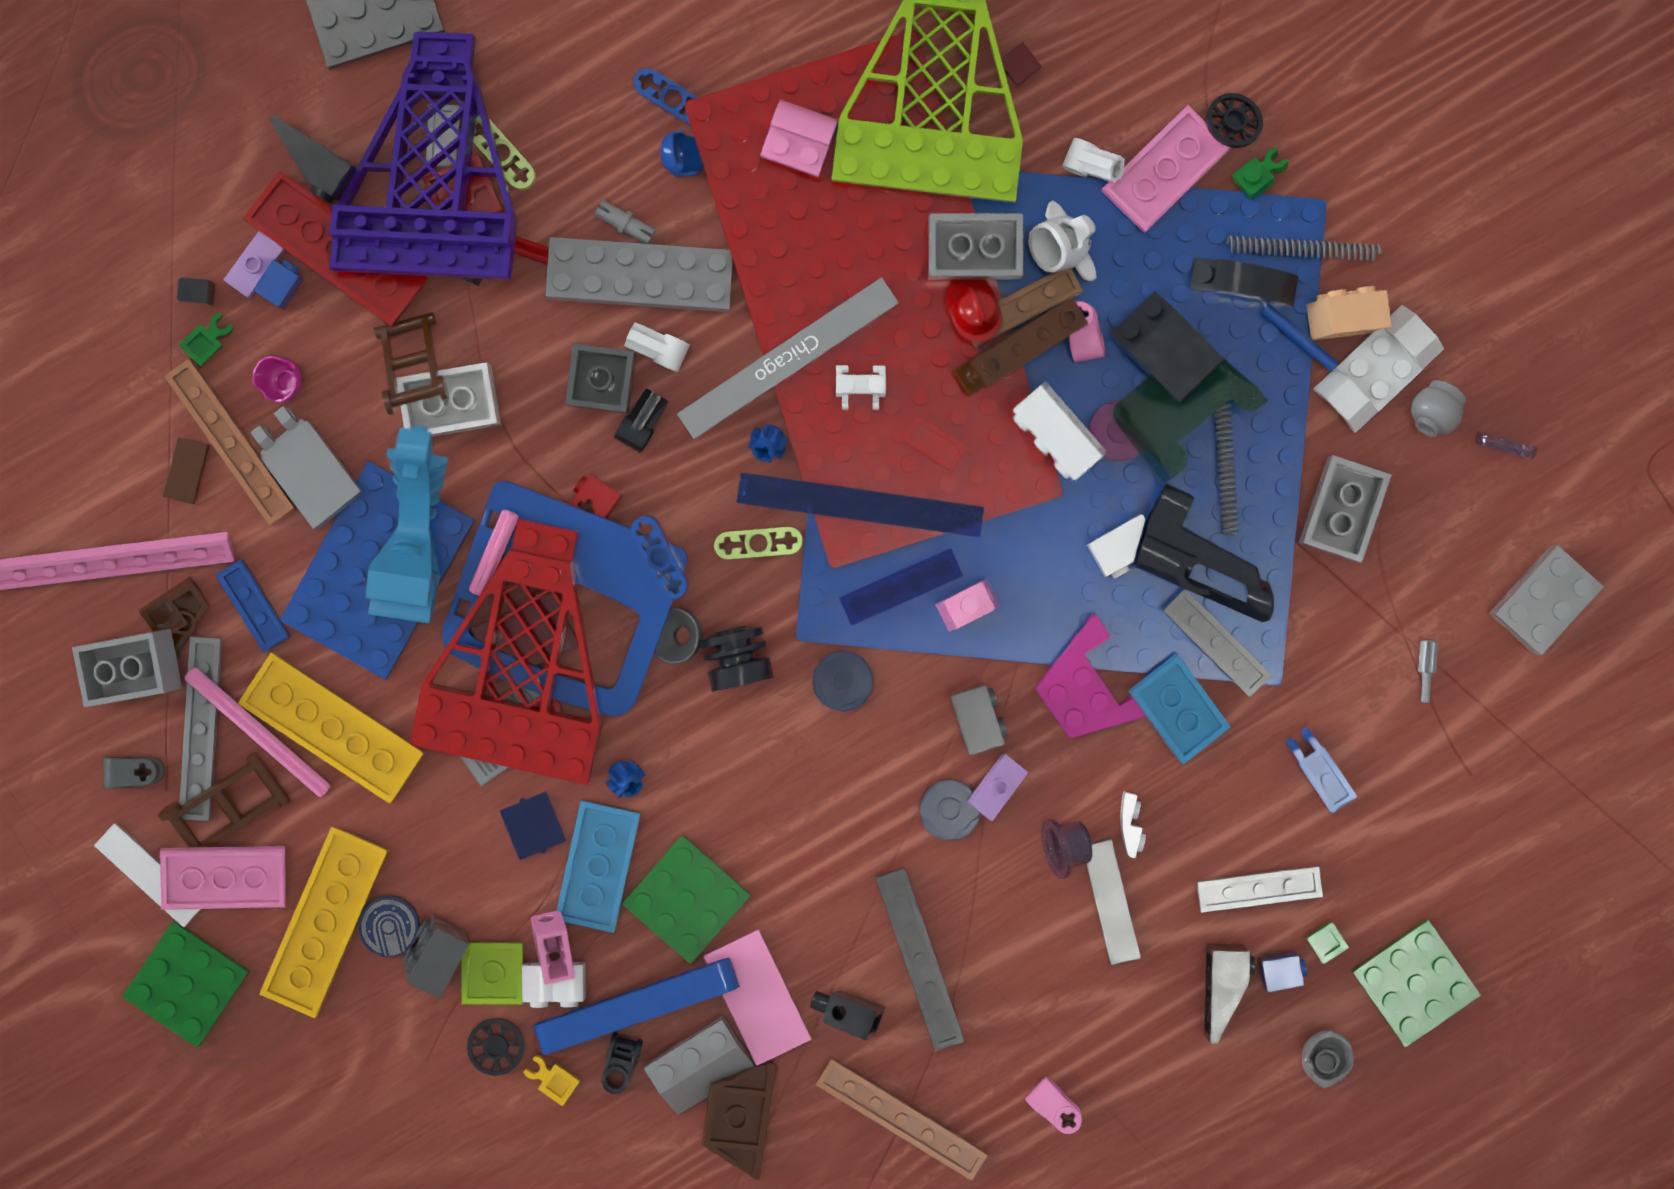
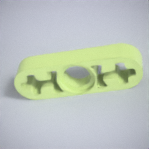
M480 116L476 117L475 126L478 123L482 125ZM489 119L494 137L496 134L500 136L495 139L496 145H506L510 149L508 159L501 162L502 167L510 166L515 158L518 157L520 160L515 162L517 167L521 171L529 170L526 174L528 181L523 183L520 180L516 183L514 180L517 178V175L509 167L507 172L504 171L507 181L517 190L530 189L536 181L535 170ZM482 135L474 136L473 142L493 164L489 147L487 149L483 147L488 144Z
M793 527L732 531L721 533L715 540L714 549L717 555L723 559L789 555L800 550L803 538L801 533ZM776 532L775 539L785 538L786 532H791L792 537H797L798 543H794L790 550L787 549L786 545L778 544L776 545L778 551L771 552L773 542L770 533ZM756 534H761L767 539V547L762 552H755L750 547V539ZM746 535L745 548L748 552L747 554H741L742 548H733L732 554L729 555L726 554L724 549H720V543L725 542V537H730L731 542H741L739 536Z

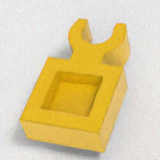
M535 1055L533 1060L539 1064L540 1070L533 1072L526 1068L523 1073L529 1079L541 1080L542 1083L538 1090L563 1106L581 1079L557 1062L550 1069L547 1067L546 1060L542 1056Z

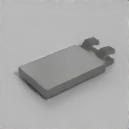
M282 406L274 415L287 429L286 432L275 439L267 427L263 428L259 425L250 433L263 448L260 452L262 455L260 459L314 530H318L364 492L311 421L299 420L290 408Z

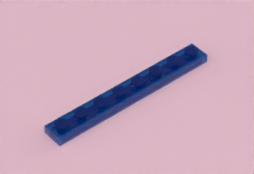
M742 472L737 496V503L978 538L981 535L984 507Z

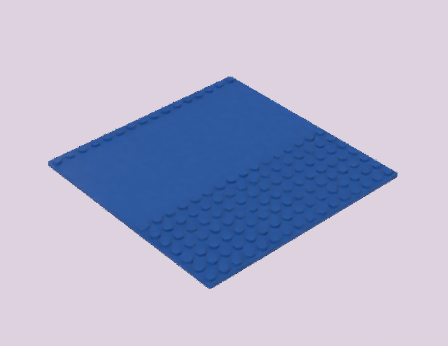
M1019 172L1015 203L970 198L975 214H1023V277L1020 280H996L1002 299L1053 273L1046 272L1038 266L1030 253L1028 244L1030 231L1036 225L1047 220L1045 213L1049 202H1057L1066 212L1067 216L1077 218L1086 215L1094 222L1095 232L1091 235V247L1088 253L1094 263L1097 278L1094 281L1084 280L1076 268L1073 267L1072 270L1083 290L1082 293L1074 296L1073 299L1075 302H1085L1096 310L1104 340L1106 357L1075 363L1071 352L1069 336L1024 364L1023 367L1031 392L1035 391L1046 381L1088 430L1094 413L1104 404L1115 400L1129 401L1139 406L1148 418L1150 438L1145 449L1136 457L1126 461H1111L1102 457L1075 481L1070 476L1067 479L1064 478L1056 469L1063 490L1062 495L1058 498L837 568H833L829 564L809 501L796 631L797 639L803 642L1052 665L1057 657H1060L1068 647L1075 634L1079 633L1086 624L1089 616L1095 612L1111 637L1085 654L1094 669L1150 674L1174 654H1178L1195 678L1232 681L1162 611L1185 588L1137 568L1140 549L1147 531V518L1156 499L1159 498L1163 487L1167 483L1192 494V497H1194L1191 508L1182 524L1183 528L1257 566L1260 579L1268 582L1274 596V611L1271 619L1263 623L1199 594L1187 591L1272 675L1264 685L1277 686L1281 684L1312 356L1261 314L1268 305L1267 303L1236 295L1193 290L1190 288L1195 258L1225 259L1250 263L1299 276L1293 307L1270 305L1311 338L1306 304L1317 301L1316 296L1319 292L1323 245L1320 258H1317V246H1315L1314 257L1311 258L1310 245L1308 257L1305 258L1304 245L1301 257L1298 256V244L1295 257H1293L1291 243L1290 253L1287 257L1286 243L1283 256H1280V243L1277 255H1274V244H1272L1271 255L1269 256L1267 243L1265 254L1262 255L1260 243L1259 254L1256 255L1254 242L1253 252L1250 255L1249 241L1246 254L1243 253V240L1239 254L1237 253V241L1233 254L1231 253V241L1229 244H1226L1231 235L1233 239L1235 236H1238L1239 240L1242 236H1244L1245 240L1247 237H1250L1251 240L1254 237L1257 240L1260 237L1264 240L1268 237L1270 241L1272 238L1276 241L1280 238L1282 242L1284 239H1287L1288 242L1291 239L1294 242L1297 239L1300 242L1305 240L1307 243L1309 240L1313 243L1317 240L1320 244L1324 239L1326 202L1322 199L1260 194L1251 201L1243 192L1192 187L1144 233L1101 192L1102 188L1109 182L1103 179ZM1154 291L1173 306L1225 360L1182 404L1176 401L1118 347L1111 336V333ZM1080 309L1085 318L1089 317V313ZM1043 313L1012 328V332H1015L1016 330L1020 329L1021 327L1028 324L1029 322L1039 317ZM1215 382L1217 385H1229V389L1220 391H1229L1231 393L1221 397L1231 398L1230 401L1222 403L1232 405L1231 407L1223 408L1232 411L1229 414H1224V416H1231L1232 419L1223 422H1232L1233 424L1221 428L1233 429L1232 432L1223 434H1232V438L1224 440H1232L1234 442L1225 446L1234 447L1233 450L1226 452L1235 454L1227 458L1235 460L1233 463H1228L1235 466V468L1228 471H1235L1236 473L1226 477H1235L1236 480L1226 483L1236 484L1235 487L1227 488L1237 491L1236 493L1228 494L1237 496L1236 499L1229 500L1238 503L1235 506H1230L1238 509L1236 512H1231L1238 515L1237 518L1232 519L1239 522L1232 526H1238L1239 529L1230 531L1236 532V535L1221 533L1222 530L1229 528L1221 527L1222 524L1228 522L1220 520L1227 516L1220 514L1222 511H1226L1220 508L1221 505L1225 504L1219 502L1221 499H1224L1219 496L1220 493L1224 492L1220 491L1219 488L1225 485H1220L1218 482L1225 479L1218 478L1220 474L1224 473L1218 472V469L1223 467L1217 465L1222 461L1217 460V457L1221 455L1216 453L1221 449L1216 447L1217 444H1220V442L1216 441L1220 436L1215 434L1221 430H1216L1215 427L1221 424L1215 423V420L1220 419L1214 416L1216 413H1219L1214 411V408L1218 406L1213 404L1217 401L1213 398L1216 395L1213 392L1216 387L1212 386ZM1143 514L1145 522L1134 562L1128 564L1130 570L1115 579L1112 575L1104 577L1087 544L1136 516ZM1202 564L1194 565L1189 578L1245 603L1247 602L1248 591L1245 583ZM987 578L1000 606L958 629L948 631L935 604Z

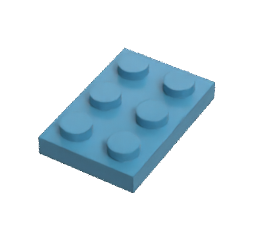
M1174 654L1128 691L1176 759L1183 765L1231 728L1178 654Z

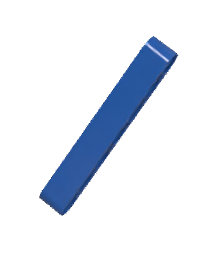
M728 957L534 1024L533 1027L542 1053L546 1055L728 993L739 988L740 985L731 959Z

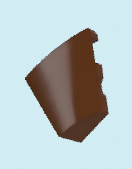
M189 576L141 608L139 613L153 632L171 629L176 658L179 659L181 650L188 638L192 636L196 624L203 617L209 604L193 579Z

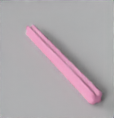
M194 667L186 674L185 680L318 797H322L330 789V784L198 668Z

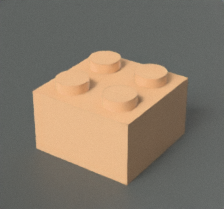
M1375 286L1361 287L1346 292V289L1327 292L1328 294L1317 295V301L1306 304L1312 340L1363 335L1392 327L1387 290L1376 291Z

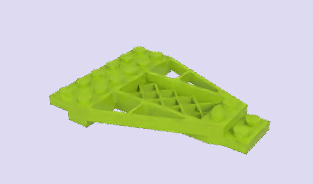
M985 0L902 1L839 117L832 181L1009 203L1016 202L1023 138ZM914 8L924 9L913 18ZM934 10L955 13L943 22ZM930 12L939 26L926 35L916 21ZM965 14L975 15L974 25ZM960 16L970 29L959 38H956L946 25ZM906 18L900 73L896 76L872 73L900 19ZM913 26L922 39L910 48ZM982 27L986 29L1001 89L978 86L974 82L980 28ZM943 29L952 40V43L939 52L930 41V38ZM973 33L969 55L960 42ZM926 42L936 56L922 66L912 52ZM956 46L966 60L955 69H952L943 55ZM908 57H910L919 69L906 79ZM939 59L949 73L936 83L926 69ZM969 63L967 85H965L956 73ZM922 73L932 87L918 96L909 82ZM950 77H953L963 90L949 100L939 86ZM867 80L895 83L898 86L895 120L892 124L850 120L848 118ZM906 87L915 100L902 109ZM936 90L945 104L932 113L922 100ZM975 93L1004 96L1014 133L1013 139L975 135L969 132L972 96ZM965 94L962 116L953 103ZM918 103L929 117L915 127L905 113ZM949 107L959 121L945 130L936 116ZM901 117L904 119L908 126H900ZM932 120L939 130L922 127ZM962 124L961 133L952 132Z

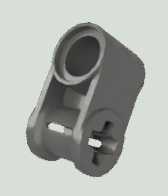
M155 757L102 758L104 789L155 784L164 776V765ZM143 768L151 769V775L143 774Z

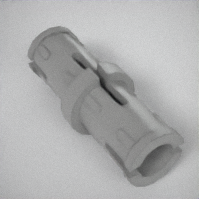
M605 199L600 202V208L597 207L594 214L596 218L598 217L616 227L617 232L622 235L625 232L644 244H650V238L654 237L656 228H652L633 217L634 213L630 211L624 212L608 203Z

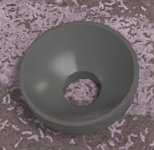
M671 608L654 652L655 655L662 661L671 664H679L691 660L700 650V641L703 639L702 628L698 619L687 610ZM681 627L687 628L690 633V639L685 645L680 644L676 636L677 631Z

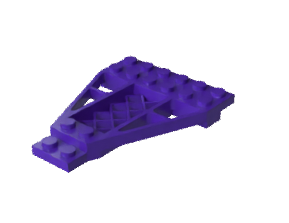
M414 32L411 58L402 75L401 87L338 204L332 207L329 235L333 238L329 268L332 271L511 280L518 220L477 74L473 69L476 42L473 34ZM421 99H427L432 106L417 117L412 111V107ZM431 99L439 100L436 103H434ZM451 100H456L461 108L447 119L440 109ZM438 112L445 121L433 132H430L424 123ZM412 115L415 120L410 124ZM477 116L481 118L494 165L493 168L470 167ZM463 117L460 134L453 125ZM397 119L392 163H373ZM421 126L428 136L414 147L408 138ZM451 127L458 137L443 148L437 138ZM432 142H435L441 151L427 162L420 153ZM409 145L411 147V150L407 153V147ZM459 147L458 161L456 163L449 154ZM418 156L425 165L410 176L405 170V165ZM448 157L454 164V167L440 178L433 168ZM431 171L438 180L427 190L423 191L416 182ZM368 172L390 173L386 207L350 206ZM404 174H405L408 179L403 183ZM456 176L453 193L446 183ZM474 176L497 177L506 213L465 211L469 179ZM414 185L421 195L407 206L401 199V195ZM444 186L451 196L436 207L430 200V197ZM426 200L433 207V209H417Z

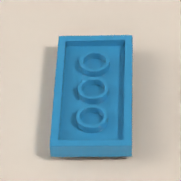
M585 800L580 801L556 910L561 911L564 922L612 933L615 932L641 813Z

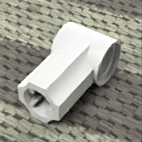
M1074 138L1061 167L1078 176L1087 177V175H1091L1115 183L1124 174L1125 159L1120 155L1101 150L1085 140Z
M634 322L624 346L654 359L653 362L678 373L690 344L666 333L662 335L653 329Z

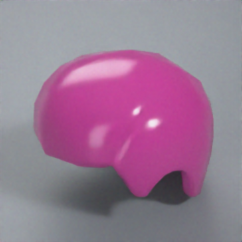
M269 355L259 360L253 369V386L263 393L264 398L269 401L286 403L295 398L302 387L301 371L289 358Z

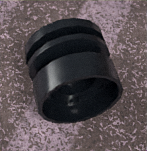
M737 627L716 632L709 638L700 641L701 648L715 646L717 653L704 656L705 661L719 660L720 664L719 667L707 672L712 692L774 678L770 658H755L754 654L755 651L767 646L766 641L752 644L751 637L764 634L762 627Z

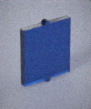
M547 792L529 799L521 798L519 803L500 810L520 860L538 852L545 853L547 848L566 841Z

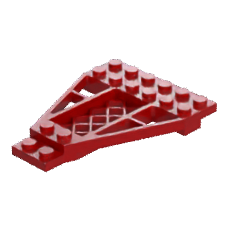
M523 518L517 520L512 549L509 550L421 685L410 745L580 784H589L595 753L598 751L603 722L600 717L576 587L574 556L579 531ZM507 582L516 583L506 590ZM521 585L530 600L518 608L508 592ZM529 586L544 589L545 591L535 596ZM550 591L560 607L547 615L538 599ZM492 593L494 599L484 648L460 643L459 640L489 594ZM505 599L513 612L500 619ZM533 603L542 619L529 626L520 610ZM570 611L573 614L583 671L560 665ZM559 612L557 627H555L549 617ZM515 614L525 630L511 637L502 622ZM545 621L554 637L541 644L532 628ZM499 628L507 641L495 648ZM527 632L536 648L523 655L514 640ZM554 641L550 658L544 646ZM509 644L518 660L506 667L497 651ZM453 649L477 654L481 657L475 693L433 684V680ZM539 651L548 666L535 673L526 658ZM492 659H494L501 671L489 678ZM521 662L530 678L518 685L509 669ZM548 670L544 687L538 676ZM557 673L585 679L592 719L550 710ZM504 674L513 689L500 696L491 681ZM533 680L542 696L530 703L520 688ZM487 688L493 697L486 695ZM516 692L522 703L504 700V698ZM542 700L541 708L533 706Z

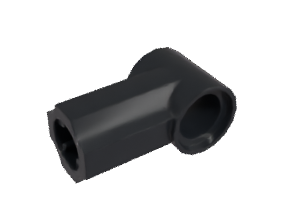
M646 388L631 414L627 415L620 424L614 438L636 452L641 453L654 433L653 428L669 401Z

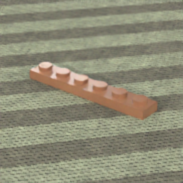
M187 359L164 376L268 525H274L295 510L296 507L260 459L256 450L191 359Z
M832 1057L816 1082V1086L971 1181L988 1156L987 1152Z

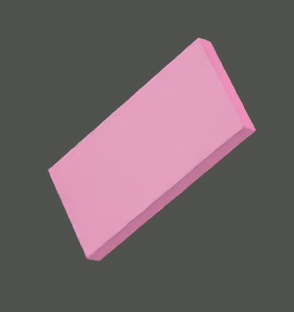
M1187 105L1125 166L1122 178L1118 179L1115 183L1108 182L1101 192L1142 232L1146 233L1231 150V147L1219 143L1209 132L1206 122Z
M285 846L160 849L161 910L286 907Z
M759 929L704 955L707 964L728 957L731 959L740 987L722 995L756 1066L812 1040Z

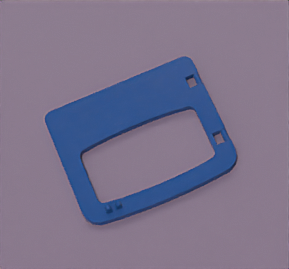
M499 481L491 490L485 512L454 594L451 608L443 625L442 638L445 647H447L466 618L456 614L461 599L471 602L467 612L468 615L479 598L478 595L469 591V586L494 530L488 527L493 511L501 513L502 510H510L518 515V519L523 518L579 531L574 556L576 583L608 596L639 614V623L616 685L612 688L595 685L601 714L617 716L626 713L634 706L638 699L674 599L666 598L659 590L631 534L630 527L510 481ZM516 525L502 555V560L509 550L512 549ZM646 534L650 542L644 545L648 550L649 547L661 542V540L657 538L653 541L651 535ZM670 543L680 565L685 570L688 562L687 552L680 546ZM657 548L652 552V561L656 565L662 566L668 562V554L664 549ZM672 564L665 571L658 573L661 577L667 574L670 580L666 585L667 589H674L677 592L680 580L672 578L670 571L676 570ZM470 625L459 640L462 644L480 648L485 646L484 642L471 634ZM455 649L451 652L455 657L480 669L481 657L479 655ZM497 651L506 667L518 660V658L505 652ZM492 659L490 674L495 675L501 670L495 660ZM521 662L509 669L518 685L530 678ZM529 663L535 673L544 669ZM548 670L538 676L544 687ZM557 673L553 699L590 710L586 683ZM504 674L498 676L499 678L508 681ZM533 680L522 686L541 694Z

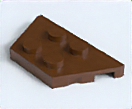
M773 1061L765 1062L712 1082L709 1088L702 1145L755 1180H760L776 1065Z

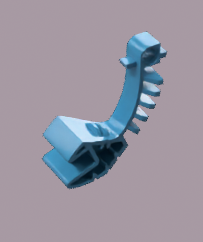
M412 425V429L400 427L396 449H387L386 455L391 461V469L395 472L393 481L398 486L396 496L399 500V519L394 533L370 563L368 569L366 598L370 599L369 615L430 624L440 581V572L433 534L429 530L430 521L436 517L437 509L431 508V506L440 501V493L436 491L443 487L444 479L442 477L445 476L448 457L431 454L433 441L431 432H428V427Z

